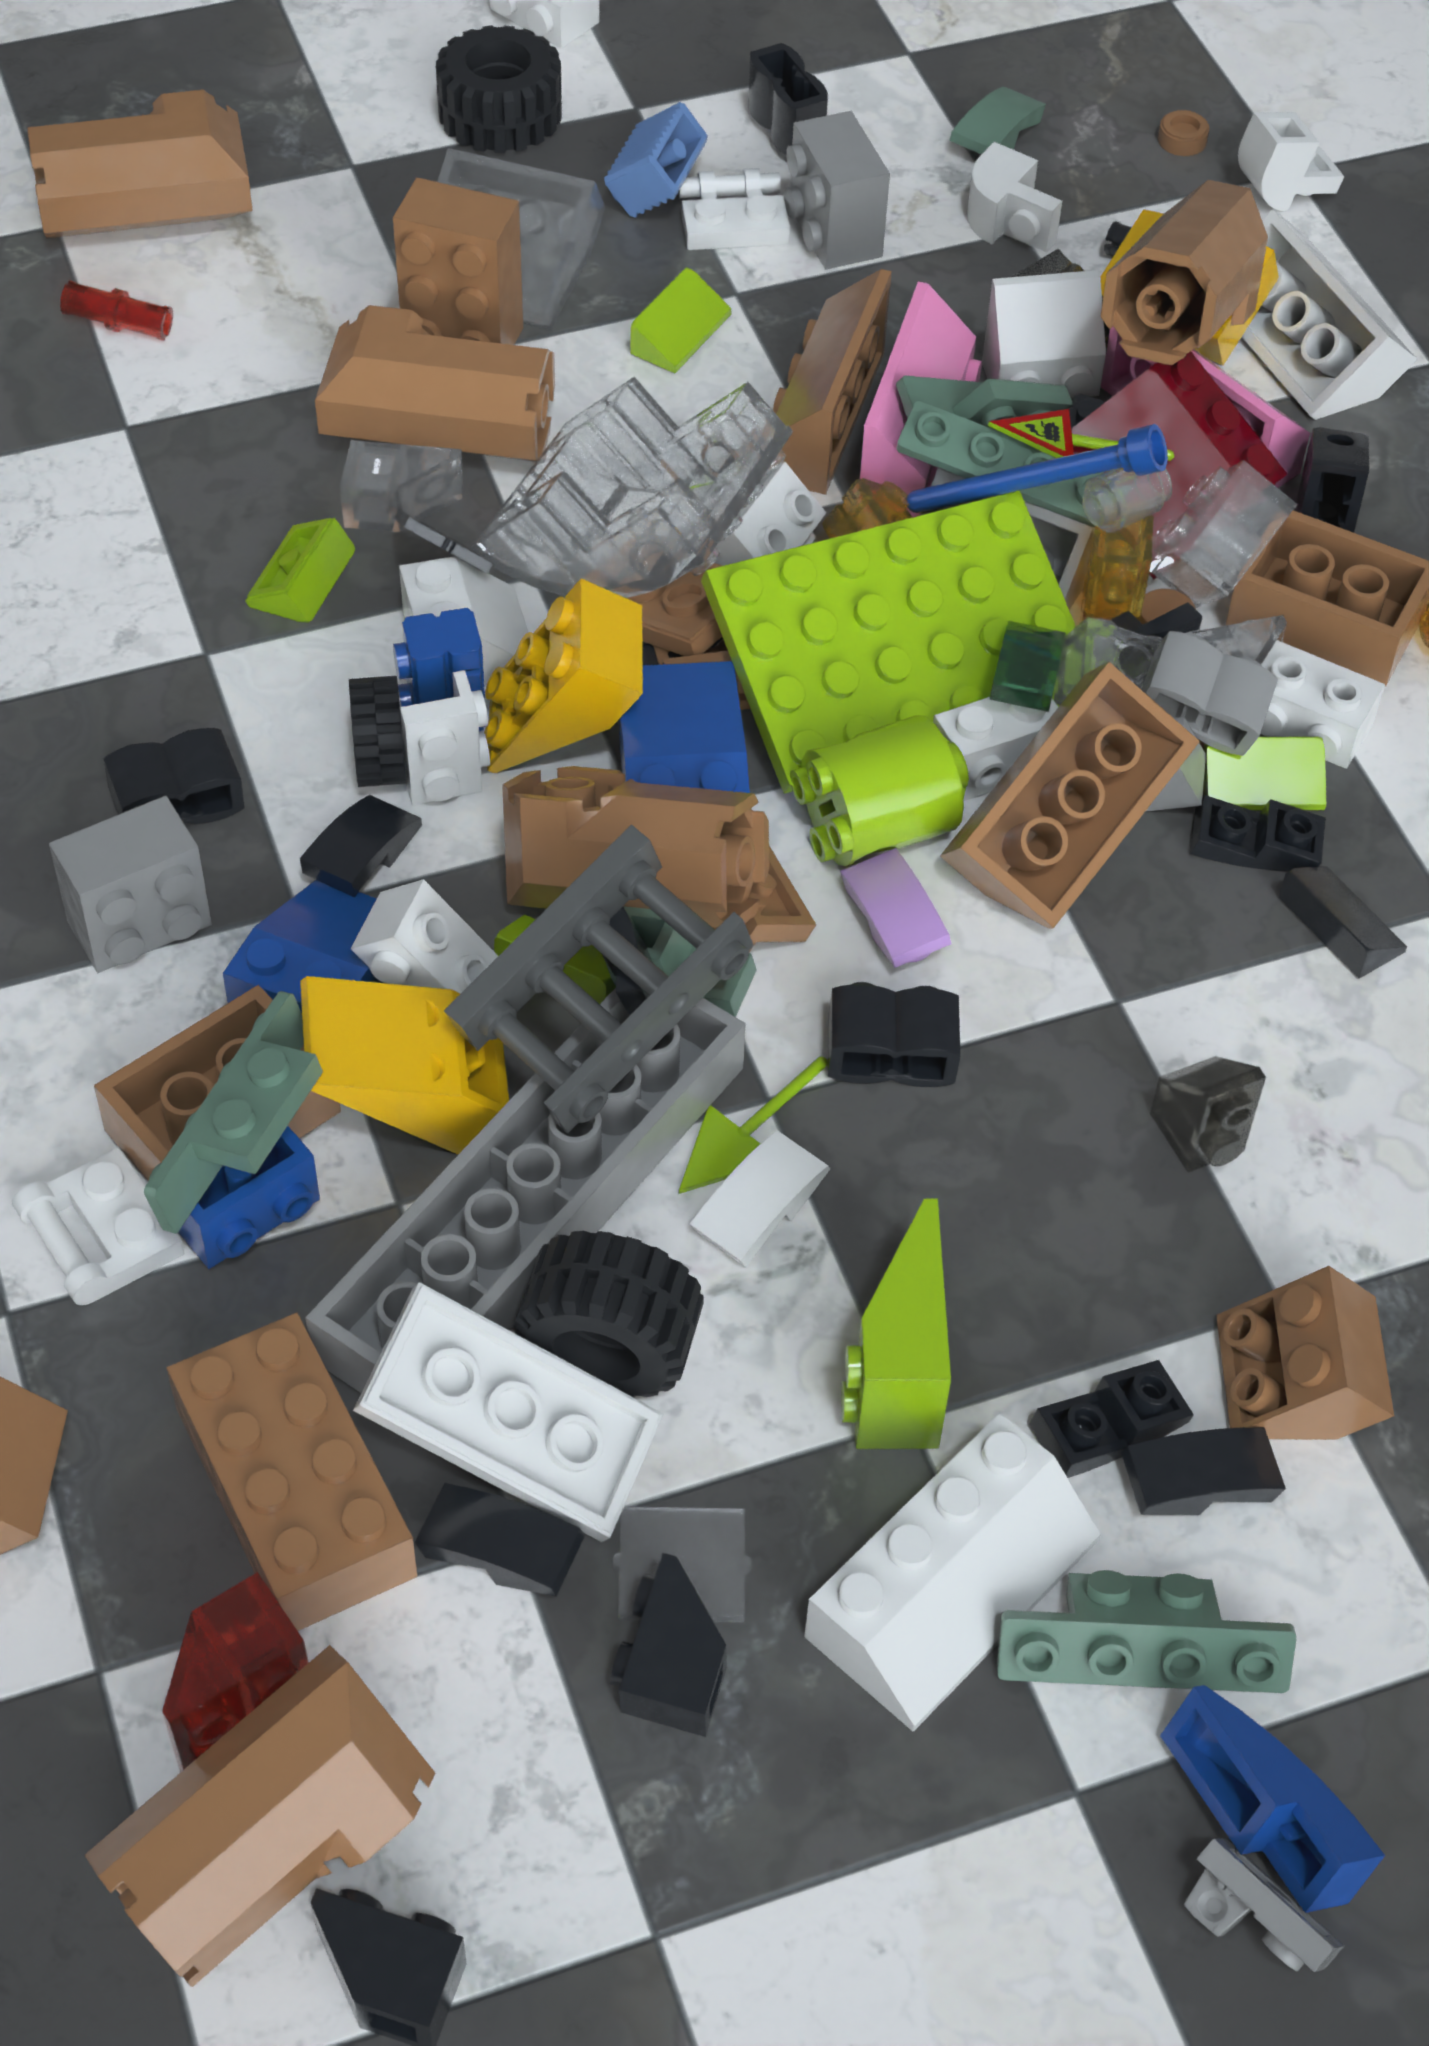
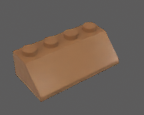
M880 269L826 299L818 320L810 319L808 321L803 339V354H794L788 373L789 386L787 389L779 388L773 406L772 424L764 423L759 434L757 455L764 457L763 472L786 462L809 491L827 494L884 356L892 271Z
M1107 662L1084 674L940 857L985 896L1048 929H1052L1061 920L1200 741L1112 663Z

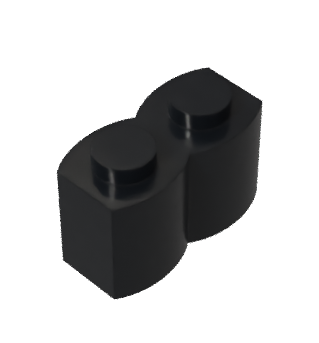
M779 43L750 52L748 108L752 117L760 125L771 130V139L774 145L786 155L787 147L793 143L794 122L827 116L828 93L823 83L817 77L805 71V65L801 56L788 45Z
M192 729L180 733L164 743L146 742L130 744L103 758L108 788L118 815L163 796L168 797L184 824H201L222 820L245 808L241 777L221 729Z
M856 982L832 988L828 1012V1077L859 1084L880 1083L889 1080L916 1087H940L955 1084L961 1057L959 995L932 986H918L895 992L867 982Z

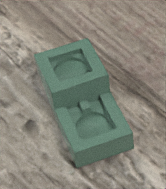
M1000 87L985 96L968 111L952 130L949 141L979 154H983L993 142L1014 150L1019 131L1039 124L1046 104L1007 87Z

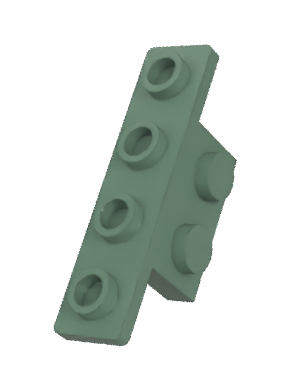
M903 376L896 382L907 418L916 401H922L989 427V421L1069 409L1073 405L1065 385L999 379L973 382L917 376Z
M922 401L914 403L896 447L899 453L964 478L1055 459V457L1000 431ZM1101 472L1020 490L1024 501L1099 530L1107 531L1118 509L1127 482L1123 478L1107 472Z
M279 991L266 1011L256 1019L247 1039L234 1058L223 1067L218 1081L199 1109L188 1118L184 1131L162 1163L158 1164L152 1171L149 1181L144 1188V1195L162 1230L175 1234L179 1232L222 1166L256 1174L323 1073L316 1054L301 1051L304 1045L302 1013L293 994Z
M1100 1570L1092 1574L1069 1573L1066 1595L1069 1613L1007 1610L1001 1615L997 1672L1001 1680L1192 1689L1194 1686L1205 1685L1211 1690L1285 1693L1290 1689L1297 1639L1294 1626L1290 1623L1222 1620L1212 1579H1197L1180 1573L1169 1574L1165 1577L1128 1576L1111 1570Z

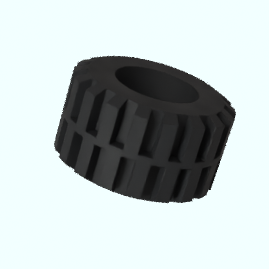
M491 25L482 26L483 29L467 30L463 32V36H454L447 41L448 46L440 49L438 60H436L439 121L440 124L444 125V131L449 136L456 137V142L464 146H474V150L483 152L495 150V153H506V150H525L528 145H538L544 142V136L553 135L557 130V124H560L562 119L561 60L559 59V52L555 47L550 46L549 40L543 36H534V32L527 29L519 30L515 29V26L504 25L503 27H494Z
M587 1231L571 1232L570 1236L558 1235L551 1238L550 1243L544 1244L539 1250L514 1324L515 1334L633 1398L635 1396L658 1395L659 1391H669L674 1388L676 1381H680L704 1304V1295L700 1293L701 1285L698 1280L688 1274L689 1269L680 1261L671 1259L668 1253L657 1247L649 1246L642 1243L641 1240L632 1237H623L610 1232L597 1231V1233H590Z

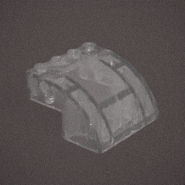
M634 376L563 425L470 547V550L493 563L492 567L532 587L566 596L581 578L622 597L629 598L657 590L688 572L698 576L719 558L721 552L716 548L717 544L729 537L741 525L743 519L738 514L740 510L750 505L763 492L765 486L760 482L762 477L774 471L785 459L786 454L782 448L793 433V430L789 425L786 426L749 382H746L691 419L677 426Z

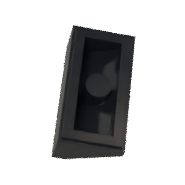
M1327 866L1294 868L1285 873L1279 898L1359 979L1406 952L1407 946Z

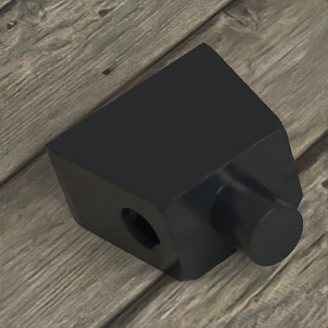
M1322 427L1312 429L1299 485L1297 512L1350 532H1355L1369 475V436L1363 433ZM1319 503L1332 505L1337 510V515L1331 518L1319 517Z

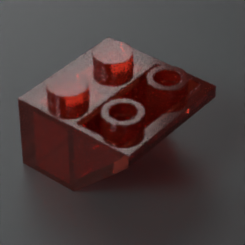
M258 1572L191 1611L162 1709L180 1773L309 1663L303 1638Z

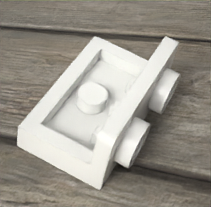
M465 670L452 672L454 697L400 707L406 781L412 805L432 801H445L453 797L482 792L481 767L490 766V755L484 731H479V727L488 726V716L483 693L481 690L471 692Z

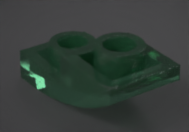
M1008 620L989 700L1049 712L1066 632Z

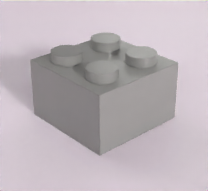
M852 111L794 122L793 143L787 147L786 152L787 164L791 173L790 187L785 189L784 201L789 217L791 219L796 218L802 228L808 250L815 251L825 270L883 257L890 173Z
M167 796L49 843L67 922L97 974L114 966L130 963L140 955L173 941L189 938L197 931L212 925L198 845Z

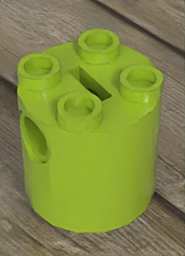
M915 715L857 734L853 739L844 743L807 750L802 758L801 768L792 770L790 772V779L793 784L791 788L796 800L800 805L806 804L814 826L809 831V837L817 859L820 862L833 859L838 865L849 866L865 855L894 848L900 849L956 830L962 822L963 799L966 787L968 786L969 775L966 761L959 747L947 740L936 724L925 715Z

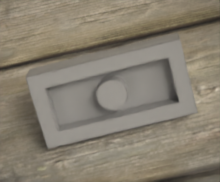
M1213 1838L1197 1857V1860L1206 1868L1185 1901L1184 1906L1216 1936H1224L1250 1912L1254 1911L1256 1914L1253 1917L1268 1929L1261 1938L1263 1943L1280 1960L1295 1971H1299L1304 1963L1313 1972L1324 1970L1344 1948L1345 1945L1309 1912L1305 1913L1299 1903L1245 1854L1240 1855L1234 1844L1227 1838Z

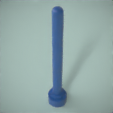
M1156 424L1130 429L1126 437L1119 439L1117 445L914 490L908 494L906 505L910 511L920 513L1123 468L1128 473L1134 471L1138 476L1164 471L1167 466L1166 441L1161 429Z

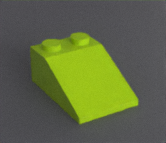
M924 1198L862 1316L858 1345L846 1346V1381H842L841 1413L843 1423H855L856 1449H939L951 1384L938 1198Z

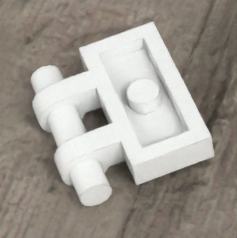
M759 168L743 169V174L715 176L714 171L698 172L697 177L686 178L678 192L679 199L699 198V200L682 201V223L687 250L789 244L790 227L783 195H762L780 193L781 180L779 172L760 173ZM744 195V197L717 199V197Z

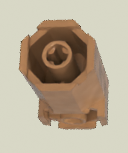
M205 90L161 94L152 103L153 111L149 115L142 114L141 116L27 127L32 168L34 169L37 201L45 237L54 238L220 220L253 211L238 113L227 105V111L217 105L215 97Z
M1207 180L1165 212L1107 272L1101 318L1109 329L1112 327L1116 329L1122 338L1119 344L1128 356L1172 366L1196 347L1198 349L1210 341L1230 315H1232L1230 326L1241 325L1256 310L1268 235L1251 189Z
M368 305L360 311L357 320L350 324L348 320L339 327L315 399L318 434L521 460L543 461L552 417L547 416L549 401H554L555 356L553 351L544 348L443 337L436 330L434 335H430L422 328L424 320L413 310Z
M578 766L557 768V778L541 782V770L523 772L502 784L507 904L547 909L632 824L651 841L662 865V868L657 872L656 879L711 927L718 928L733 912L740 916L744 923L756 915L760 899H750L749 895L753 883L765 884L768 875L769 820L764 811H753L751 809L759 803L754 793L637 783L633 779L625 782V774L619 770ZM639 899L629 900L624 905L626 907L650 909Z
M329 1645L84 1856L111 1893L116 1889L120 1894L118 1898L126 1908L124 1911L172 1969L180 1977L183 1976L185 1981L193 1987L316 1878L332 1874L323 1862L341 1857L350 1868L367 1862L415 1819L421 1806V1802L413 1794L418 1780L420 1779L429 1788L435 1772L348 1661Z

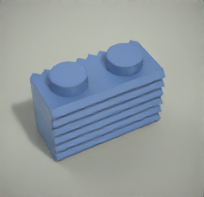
M679 102L636 124V129L632 130V135L628 136L629 140L621 148L622 152L618 153V158L614 159L615 164L611 165V170L607 171L608 175L604 177L605 185L610 190L613 198L622 205L631 217L637 218L639 213L644 214L646 210L651 211L654 206L659 207L661 202L667 203L669 199L674 200L707 142V133L684 103Z

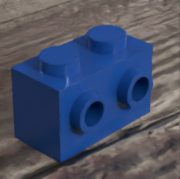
M287 1126L256 1174L222 1166L178 1233L208 1269L226 1258L242 1255L253 1246L258 1238L283 1222H292L299 1219L311 1208L313 1203L320 1200L314 1155L290 1127Z

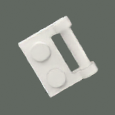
M119 1147L48 1183L39 1181L27 1184L12 1199V1206L24 1223L33 1224L66 1276L64 1287L77 1305L93 1303L185 1254L179 1235L162 1230L144 1195V1183ZM73 1206L107 1260L100 1264L90 1263L58 1215V1212Z

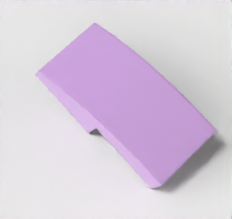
M896 848L840 871L846 892L867 918L873 940L894 968L908 962L920 961L932 952L951 945L949 933L933 903L912 869Z

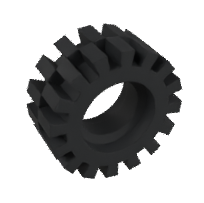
M397 675L349 679L352 734L358 787L406 784Z

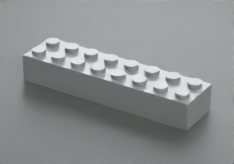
M616 988L600 1004L621 1024L630 1016L616 994ZM702 998L608 1093L607 1102L601 1111L591 1120L585 1123L579 1122L568 1134L557 1124L544 1104L555 1090L535 1073L305 1317L307 1332L326 1369L362 1393L412 1288L419 1282L510 1331L514 1327L541 1247L544 1244H549L551 1238L558 1235L570 1236L571 1232L574 1231L597 1233L743 1069L746 1023ZM581 1024L557 1049L555 1054L575 1071L602 1042Z

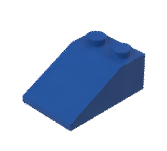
M733 662L643 665V694L618 720L622 773L625 774V782L633 779L637 783L750 793L747 751Z
M318 880L312 882L251 930L223 972L227 1002H231L259 985L272 1000L279 991L293 994L302 1013L300 981L306 976L383 983L371 973L370 968L351 950L377 898L361 892L352 897Z

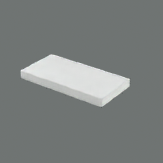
M420 1282L412 1288L353 1409L356 1413L528 1504L579 1527L583 1533L600 1542H604L611 1537L664 1415Z

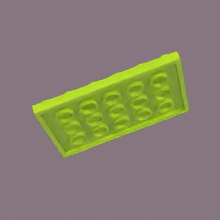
M1020 491L705 571L701 579L784 794L792 792L791 787L793 784L790 779V772L801 768L802 758L807 750L844 743L853 739L857 734L915 715H925L933 722L934 715L1037 681H1041L1059 707L1084 674L1094 669L1086 649L1081 643L1082 640Z

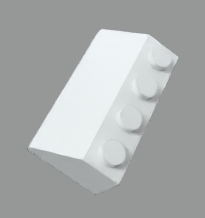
M1272 209L1262 221L1268 235L1267 247L1275 251L1279 279L1242 335V338L1310 417L1315 420L1379 399L1408 370L1417 358L1303 232Z
M999 1412L809 1599L805 1638L914 1732L999 1644L1002 1613L1007 1610L1031 1611L1099 1541L1101 1533L1055 1456Z

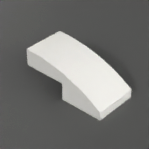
M776 1130L735 1168L689 1224L704 1238L747 1267L781 1220L786 1217L792 1221L829 1172L830 1168L820 1159Z

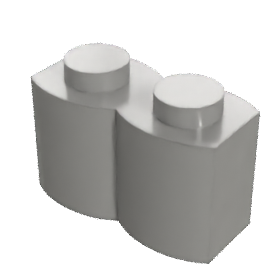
M1169 631L1154 653L1142 691L1173 718L1185 717L1196 738L1218 750L1244 756L1260 736L1278 678L1251 658L1223 655L1217 648L1197 634Z

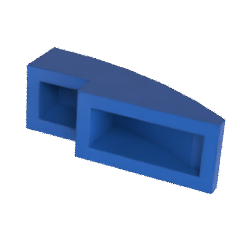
M1201 1685L1192 1688L1160 1736L1240 1855L1263 1851L1305 1913L1349 1904L1385 1857V1854L1356 1817L1328 1786L1282 1742L1242 1710L1207 1686Z

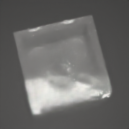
M1244 460L1226 470L1219 466L1209 477L1201 476L1184 496L1182 502L1188 506L1187 510L1175 522L1168 520L1154 535L1148 544V547L1154 553L1145 563L1144 567L1168 587L1189 597L1194 603L1195 608L1225 598L1231 593L1291 514L1297 503Z

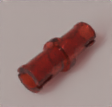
M72 280L65 284L60 300L62 314L75 315L104 323L107 330L119 333L123 328L150 335L163 341L166 340L171 331L173 323L172 307L160 306L130 298L128 291L114 288L111 292L78 284Z

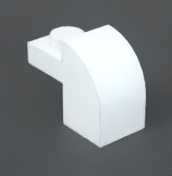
M1295 112L1253 113L1239 146L1238 162L1243 173L1269 206L1277 210L1288 211L1295 194L1311 196L1313 194L1337 193L1344 178V175L1324 150L1318 146L1319 141Z
M993 142L976 160L972 168L967 219L971 229L981 239L993 244L1004 234L1045 253L1056 243L1062 200L1034 189L1038 160L996 142Z

